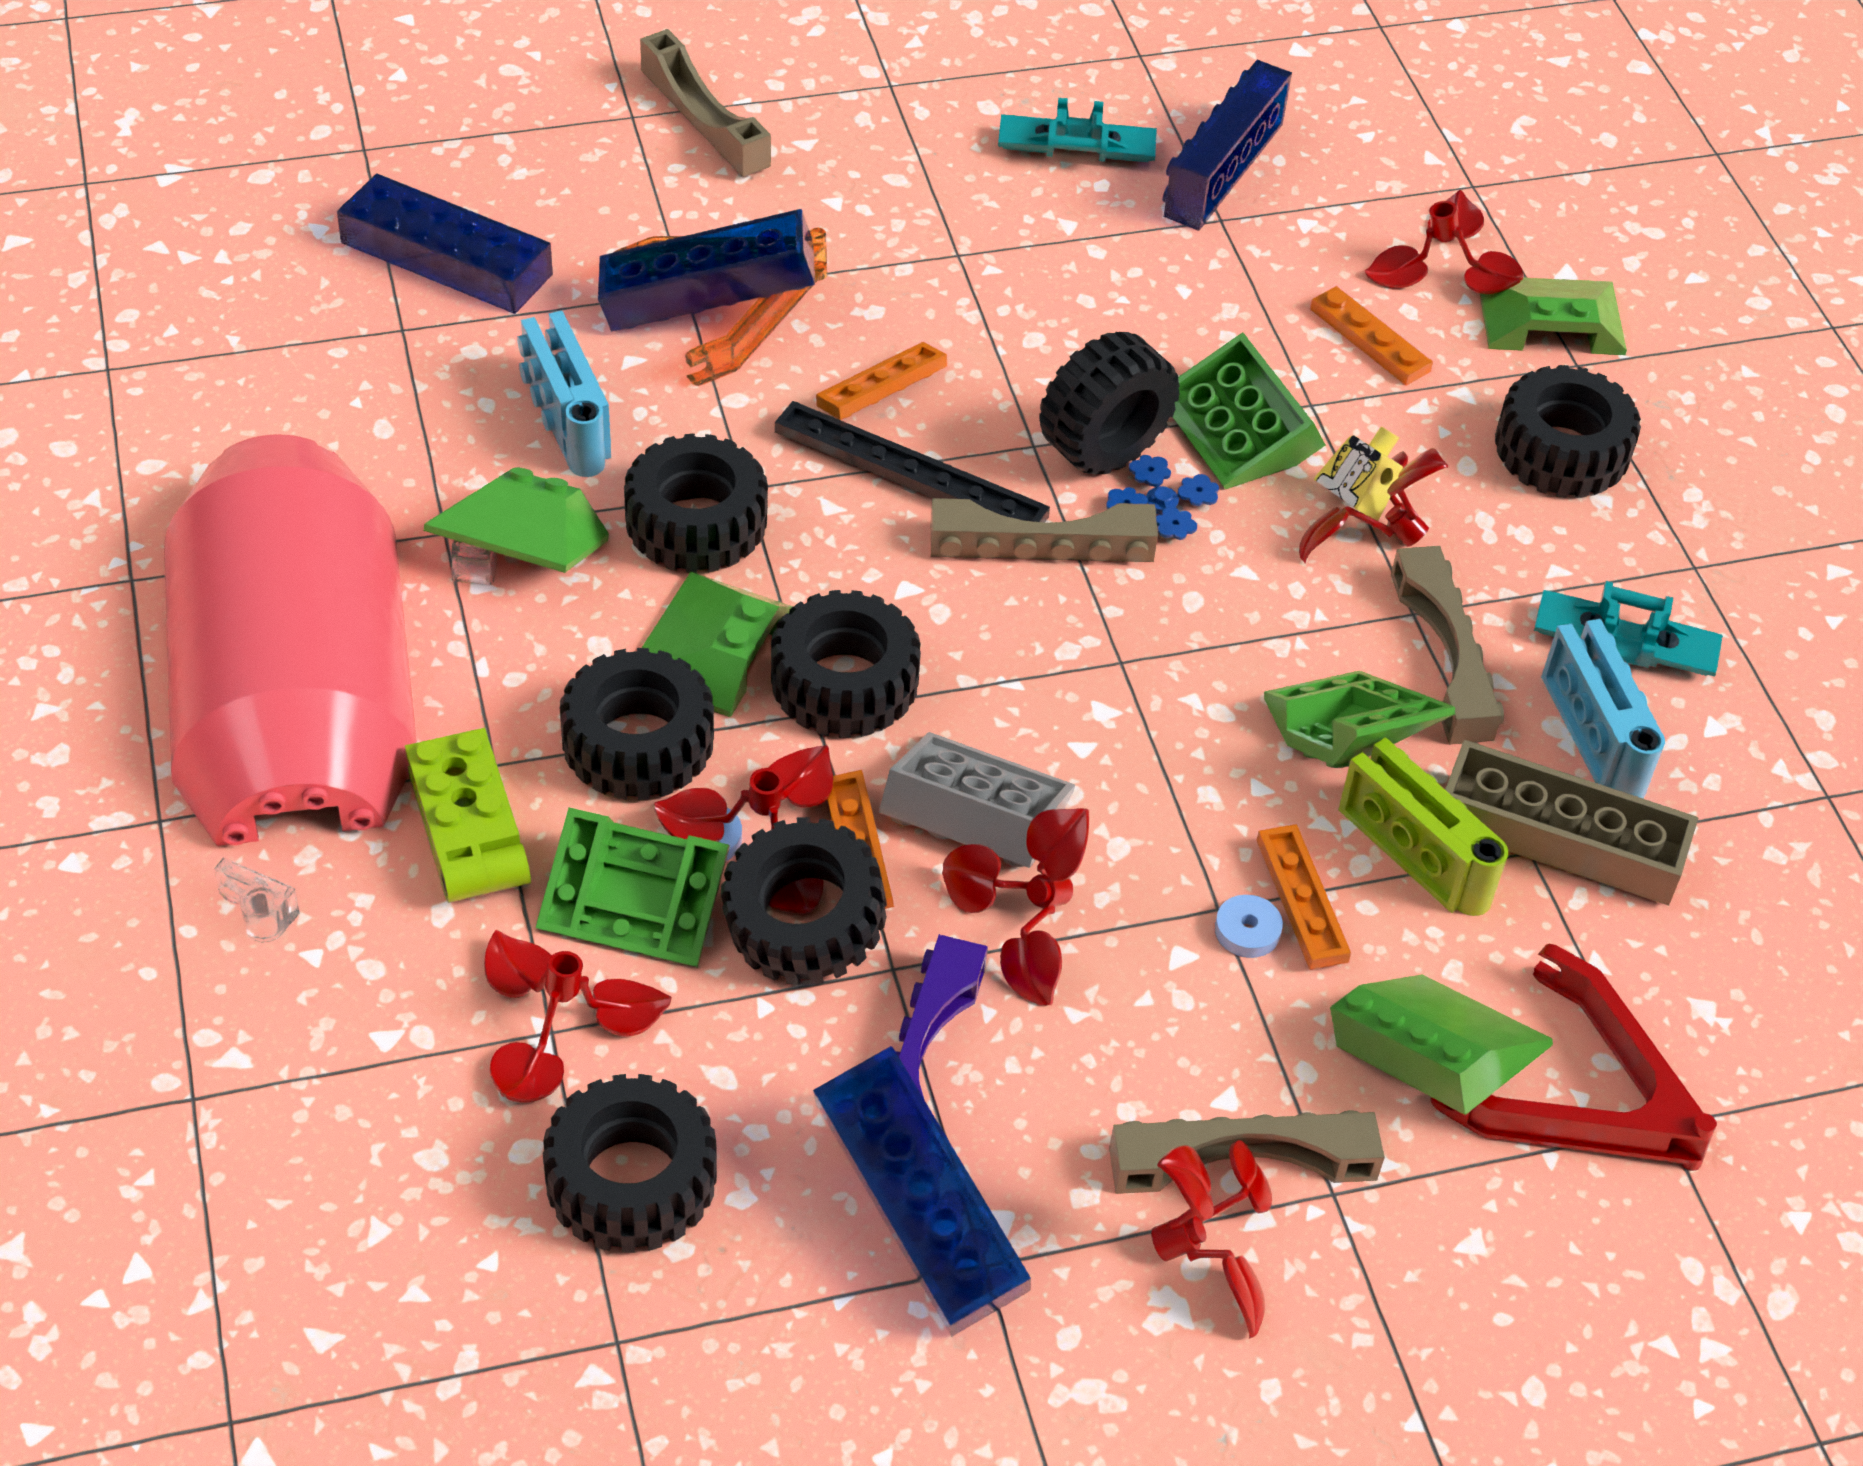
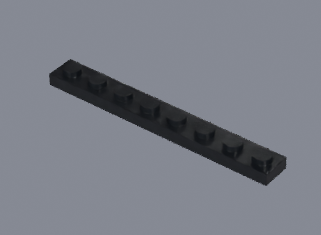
M792 401L775 421L774 433L928 497L970 499L985 509L1023 521L1045 523L1049 518L1050 506L798 402Z

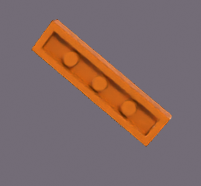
M1338 286L1312 299L1311 311L1407 386L1431 372L1433 365L1431 359Z
M921 342L817 393L816 405L839 420L850 417L853 413L869 405L876 404L881 399L897 391L904 390L907 386L923 378L930 377L933 373L947 367V354L925 342Z
M861 769L834 775L833 789L827 800L835 829L838 830L840 826H846L855 832L856 840L863 839L871 848L872 857L877 859L887 903L885 909L894 907L863 771Z
M1293 824L1259 830L1256 841L1309 970L1349 963L1351 950L1298 825Z

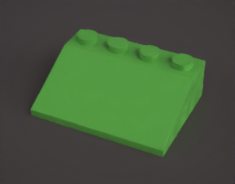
M1244 332L1178 377L1180 395L1179 401L1175 402L1176 410L1172 418L1225 490L1295 467L1326 446L1314 422Z
M1423 974L1361 984L1330 1007L1336 1046L1464 1115L1553 1046V1039Z

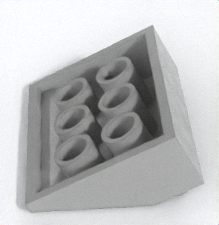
M928 732L890 768L879 813L890 816L891 820L897 824L914 825L928 830L931 836L938 839H952L965 845L981 844L987 846L999 857L1003 858L1005 863L1015 867L1025 866L1030 868L1036 860L1029 855L1026 846L1029 824L1036 815L1043 811L1065 809L1076 784Z

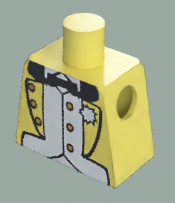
M1382 426L1370 444L1355 435L1349 436L1315 476L1314 480L1358 511L1378 521L1391 497L1387 490L1398 479V475L1403 469V466L1388 457L1399 437Z

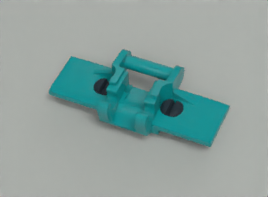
M1058 97L1055 119L1001 114L998 147L1006 150L1047 153L1046 156L1053 157L1055 149L1097 152L1099 161L1105 162V159L1148 163L1149 161H1155L1157 128L1104 124L1103 101H1094L1089 119L1069 117L1068 98Z
M1607 580L1603 587L1600 602L1543 590L1534 631L1554 637L1557 626L1572 623L1579 638H1581L1586 621L1601 619L1607 632L1613 635L1616 648L1624 662L1649 668V666L1656 667L1657 664L1713 677H1715L1723 639L1722 634L1670 621L1674 597L1665 596L1663 599L1615 587L1613 582ZM1621 604L1652 611L1648 621L1642 625L1619 618Z

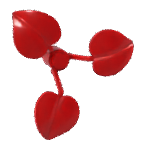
M1462 190L1457 191L1446 201L1436 202L1430 207L1426 240L1420 254L1411 246H1393L1380 253L1371 266L1365 270L1366 276L1379 285L1390 288L1412 286L1420 282L1428 274V266L1423 260L1428 257L1432 239L1435 238L1440 242H1450L1456 237L1468 263L1472 266L1464 274L1465 283L1472 291L1480 294H1494L1509 289L1524 279L1522 267L1515 259L1505 253L1488 251L1483 253L1478 261L1473 258L1465 239L1476 235L1483 228L1484 216L1481 210L1466 197Z
M1430 448L1409 463L1408 455L1404 451L1391 458L1403 466V469L1400 471L1398 479L1387 490V493L1391 496L1390 501L1394 505L1385 515V518L1388 520L1387 525L1349 506L1341 510L1335 507L1318 518L1304 533L1299 545L1301 560L1306 564L1310 553L1345 523L1348 516H1354L1383 531L1388 537L1395 534L1406 547H1410L1421 540L1428 532L1429 527L1413 509L1404 489L1428 475L1448 468V464L1442 459L1439 452L1434 448ZM1396 494L1399 495L1402 503H1400L1398 498L1395 496Z
M828 745L802 749L776 760L768 768L754 771L750 777L749 790L741 791L739 800L728 814L726 800L718 792L709 788H691L681 791L668 799L657 801L654 803L655 813L663 828L671 836L688 839V835L719 842L724 837L723 823H731L745 803L748 802L755 813L762 816L769 815L771 829H774L773 823L778 822V809L781 806V801L785 798L794 806L805 808L819 805L831 795L834 777L830 763ZM816 878L794 881L780 889L771 899L769 906L787 912L801 914L811 912L821 901L824 882L822 879Z
M1086 808L1050 809L1039 813L1032 819L1027 830L1026 846L1029 855L1034 860L1039 861L1037 871L1041 874L1035 875L1030 881L997 879L1001 869L1000 858L992 849L981 844L960 846L951 851L943 862L942 875L948 894L954 904L965 912L980 913L990 908L996 897L995 887L1025 889L1028 899L1035 906L1042 907V910L1021 928V938H1010L1004 942L1000 954L1001 971L1009 986L1024 999L1039 1005L1047 1006L1053 1004L1054 992L1062 970V953L1058 942L1049 933L1042 930H1031L1047 915L1054 914L1055 906L1067 904L1073 896L1074 889L1070 877L1076 873L1082 863L1089 835V810Z
M495 930L487 945L484 960L485 977L490 987L506 997L520 998L531 989L535 992H541L545 986V990L550 996V1001L537 1048L535 1049L523 1042H513L501 1046L492 1056L489 1070L490 1077L501 1096L515 1102L538 1101L556 1091L563 1080L564 1063L560 1057L544 1053L547 1045L557 1003L572 1000L579 993L580 989L587 1005L590 1008L597 1009V1023L603 1029L620 1036H635L648 1030L670 1006L672 997L651 986L626 979L603 980L595 985L592 996L588 986L589 978L582 976L583 961L577 954L570 951H559L551 955L544 948L536 944L512 938L499 930Z
M1240 1140L1233 1142L1229 1149V1158L1233 1172L1242 1188L1237 1194L1213 1206L1212 1196L1209 1194L1211 1181L1200 1156L1190 1146L1176 1147L1166 1153L1157 1166L1175 1182L1190 1209L1178 1218L1152 1228L1151 1237L1155 1250L1165 1262L1187 1254L1190 1262L1199 1258L1223 1259L1222 1266L1226 1280L1243 1314L1249 1332V1339L1253 1338L1260 1329L1265 1313V1298L1261 1284L1244 1256L1235 1257L1231 1250L1200 1249L1201 1243L1207 1239L1206 1230L1202 1222L1247 1197L1258 1214L1267 1212L1272 1205V1192L1269 1182L1247 1145Z

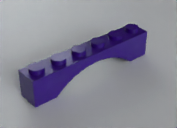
M939 934L934 950L926 949L921 966V974L926 975L923 984L916 982L914 985L910 1007L915 1009L912 1018L904 1017L899 1033V1041L904 1043L901 1052L893 1051L890 1058L887 1076L892 1077L889 1087H881L878 1095L876 1112L881 1114L878 1123L870 1122L866 1132L864 1148L870 1149L869 1167L921 1180L932 1145L934 1118L925 1103L919 1081L920 1064L929 1044L939 1031L957 1014L975 1004L985 973L988 946Z

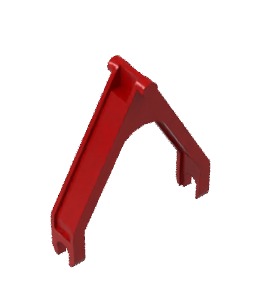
M1550 943L1546 944L1538 955L1558 965L1561 971L1552 968L1540 960L1534 968V978L1539 983L1582 1008L1646 1100V1104L1632 1111L1617 1112L1495 1097L1491 1094L1464 1115L1432 1097L1430 1098L1432 1105L1439 1112L1484 1138L1681 1163L1685 1169L1690 1171H1696L1701 1168L1717 1126L1716 1119L1702 1111L1602 971L1565 949Z

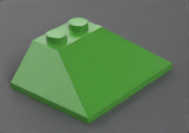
M1524 277L1519 284L1494 294H1480L1488 349L1523 351L1528 330L1587 333L1591 354L1626 355L1627 348L1612 281Z
M520 467L510 469L424 524L423 530L566 573L609 539L608 531L581 489L568 486V482L560 478L545 479L534 476L531 470Z
M690 572L642 648H648L651 653H658L659 650L668 652L672 655V659L677 660L681 658L689 663L691 671L697 670L705 679V684L710 688L713 696L714 712L731 717L747 691V669L769 634L773 635L779 620L786 613L789 614V609L793 606Z
M1360 670L1264 691V700L1287 746L1303 752L1305 757L1317 758L1326 762V766L1331 768L1348 767L1351 759L1362 752L1368 757L1371 756L1374 744L1385 737L1393 744H1396L1455 715V706Z
M568 807L535 928L698 968L730 845L688 835V839L614 823L609 816Z

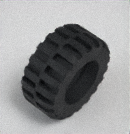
M1116 331L1115 333L1103 334L1098 340H1090L1085 343V347L1082 350H1076L1070 355V360L1064 366L1061 365L1056 371L1057 376L1053 381L1049 382L1045 389L1047 395L1042 398L1040 404L1041 413H1039V421L1044 438L1073 466L1087 474L1111 473L1112 469L1120 470L1126 467L1127 462L1134 461L1142 456L1141 452L1146 448H1150L1156 442L1155 438L1159 433L1164 432L1168 426L1167 421L1169 417H1173L1176 410L1175 402L1179 401V379L1172 364L1139 335Z
M1558 365L1554 369H1551L1550 366L1541 367L1536 373L1531 371L1520 377L1509 388L1495 433L1496 451L1501 461L1505 462L1506 469L1512 475L1517 474L1520 482L1526 486L1531 484L1537 487L1536 490L1544 494L1547 491L1556 493V497L1566 498L1568 495H1575L1576 498L1587 497L1590 492L1596 495L1606 491L1608 487L1616 485L1622 476L1626 474L1641 430L1640 414L1631 396L1628 393H1623L1622 386L1617 382H1609L1607 376L1599 372L1593 374L1583 367L1571 369L1569 365ZM1553 427L1567 428L1576 431L1581 435L1567 434L1558 431Z
M695 433L684 434L683 438L676 439L675 436L665 438L660 445L654 443L645 450V455L641 453L637 456L625 476L624 504L628 536L633 540V545L642 554L646 553V557L656 564L662 562L670 570L677 571L678 568L686 569L687 573H697V570L707 569L709 573L718 571L720 566L723 565L730 567L737 564L739 557L742 556L745 559L755 550V546L761 543L767 528L768 483L763 467L758 460L753 459V455L744 447L737 448V444L727 438L724 441L718 440L716 435L705 434V437H696ZM691 497L708 498L719 502L717 505L701 509L684 508L673 503Z
M831 590L825 596H821L820 593L807 598V603L804 604L800 601L789 609V614L786 613L777 623V629L773 632L771 640V684L775 700L781 704V709L791 719L796 716V723L806 729L813 727L821 735L829 736V733L839 734V738H851V734L860 733L861 737L872 735L876 728L882 731L894 724V718L897 720L902 718L916 698L921 659L919 634L915 631V626L906 615L902 616V611L892 603L889 605L885 604L884 599L872 594L871 597L864 596L862 591L851 590V593ZM834 655H853L868 660L874 665L857 672H837L827 669L817 662Z
M625 648L615 650L612 656L606 657L603 654L592 660L593 665L585 664L575 673V678L568 681L559 707L562 749L565 752V760L569 768L575 771L576 776L583 783L588 785L592 782V789L604 795L607 792L614 793V797L627 800V796L638 797V801L649 800L650 795L659 794L660 797L673 793V788L677 786L680 789L692 782V775L698 776L706 767V761L711 758L713 751V696L710 688L705 684L703 676L695 669L691 671V665L681 658L674 660L670 653L661 650L658 653H651L648 648H637V651L626 652ZM629 714H649L668 722L665 726L655 731L642 734L623 733L607 726L613 720Z
M797 817L796 823L786 824L785 820L773 823L774 829L767 832L764 829H760L751 835L753 840L751 844L748 845L744 842L734 852L737 862L730 861L725 869L724 876L726 881L721 884V899L723 902L722 909L733 943L738 953L743 954L748 965L753 969L761 967L763 975L774 981L778 980L781 975L785 977L786 984L800 985L801 979H810L811 985L824 983L823 977L834 974V977L837 979L847 974L846 967L853 963L855 967L859 966L867 958L865 949H875L880 940L879 930L885 928L887 917L885 907L887 903L877 859L872 857L871 848L863 839L856 840L855 832L846 826H840L838 830L835 829L834 821L821 818L818 823H811L810 817ZM808 878L822 879L835 884L843 891L836 906L825 916L812 922L801 924L786 923L773 918L766 912L773 896L784 886L797 880Z
M626 1074L613 1075L612 1081L603 1083L602 1079L587 1084L588 1090L584 1093L580 1090L575 1091L566 1099L567 1108L563 1106L557 1108L551 1117V1126L545 1131L543 1139L544 1152L542 1153L547 1197L550 1207L555 1208L556 1218L563 1227L569 1228L572 1226L573 1235L581 1241L588 1242L590 1238L594 1239L596 1248L610 1251L612 1246L621 1247L622 1253H636L635 1247L647 1246L648 1251L662 1247V1241L667 1238L675 1242L686 1235V1225L688 1224L690 1227L696 1226L704 1217V1209L711 1205L714 1197V1185L717 1183L715 1129L711 1127V1119L705 1108L697 1107V1099L687 1090H683L680 1093L677 1092V1084L663 1078L660 1083L652 1080V1075L638 1074V1078H626ZM628 1142L652 1145L663 1151L672 1160L655 1177L637 1183L610 1181L601 1177L590 1168L592 1161L601 1152L612 1146Z

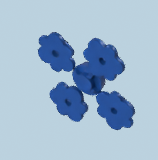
M1142 455L1139 460H1134L1129 464V471L1135 475L1134 479L1136 482L1145 483L1154 488L1150 489L1146 496L1136 493V490L1131 487H1127L1124 490L1112 489L1108 492L1106 508L1109 509L1118 503L1155 504L1156 514H1159L1156 516L1158 534L1164 538L1183 540L1187 537V534H1193L1197 531V523L1191 519L1192 515L1190 512H1180L1176 508L1179 497L1183 500H1189L1193 506H1200L1202 504L1213 505L1218 500L1219 485L1211 482L1208 476L1197 474L1193 479L1190 477L1183 478L1182 486L1179 487L1177 494L1173 489L1161 486L1164 479H1168L1171 476V470L1167 468L1168 461L1159 456L1152 458L1149 455Z

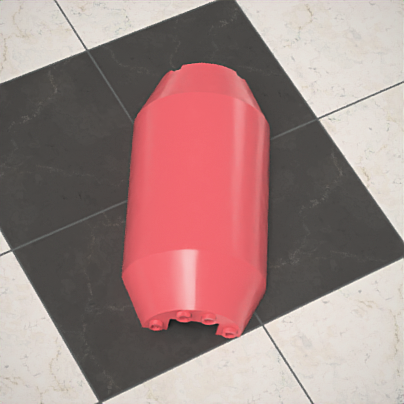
M273 434L245 439L224 449L220 456L209 463L173 516L164 540L172 782L216 846L240 845L259 841L255 815H274L281 812L307 809L317 810L324 807L338 806L342 831L384 827L409 775L405 745L417 743L394 526L384 507L334 451L331 452L317 445L314 440L294 435Z

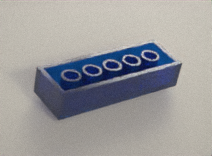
M1258 59L1249 70L1245 69L1242 72L1235 87L1231 86L1228 89L1222 103H1217L1208 120L1200 123L1195 136L1185 141L1181 153L1177 157L1171 158L1166 170L1169 182L1162 197V201L1165 202V218L1195 230H1201L1283 126L1292 72Z
M378 173L337 210L342 244L513 314H516L553 275L551 242Z
M802 208L599 256L598 301L611 332L631 329L651 322L666 321L670 318L690 313L696 314L725 305L731 306L751 299L766 298L786 291L801 290L815 285L813 239Z
M893 1046L886 1048L813 1090L819 1111L951 1337L1031 1291L1030 1275Z

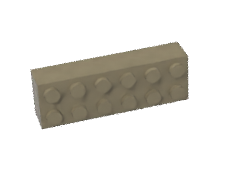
M1465 739L1445 788L1449 794L1455 799L1460 800L1474 816L1502 839L1507 845L1509 852L1668 906L1682 876L1699 819L1697 816Z

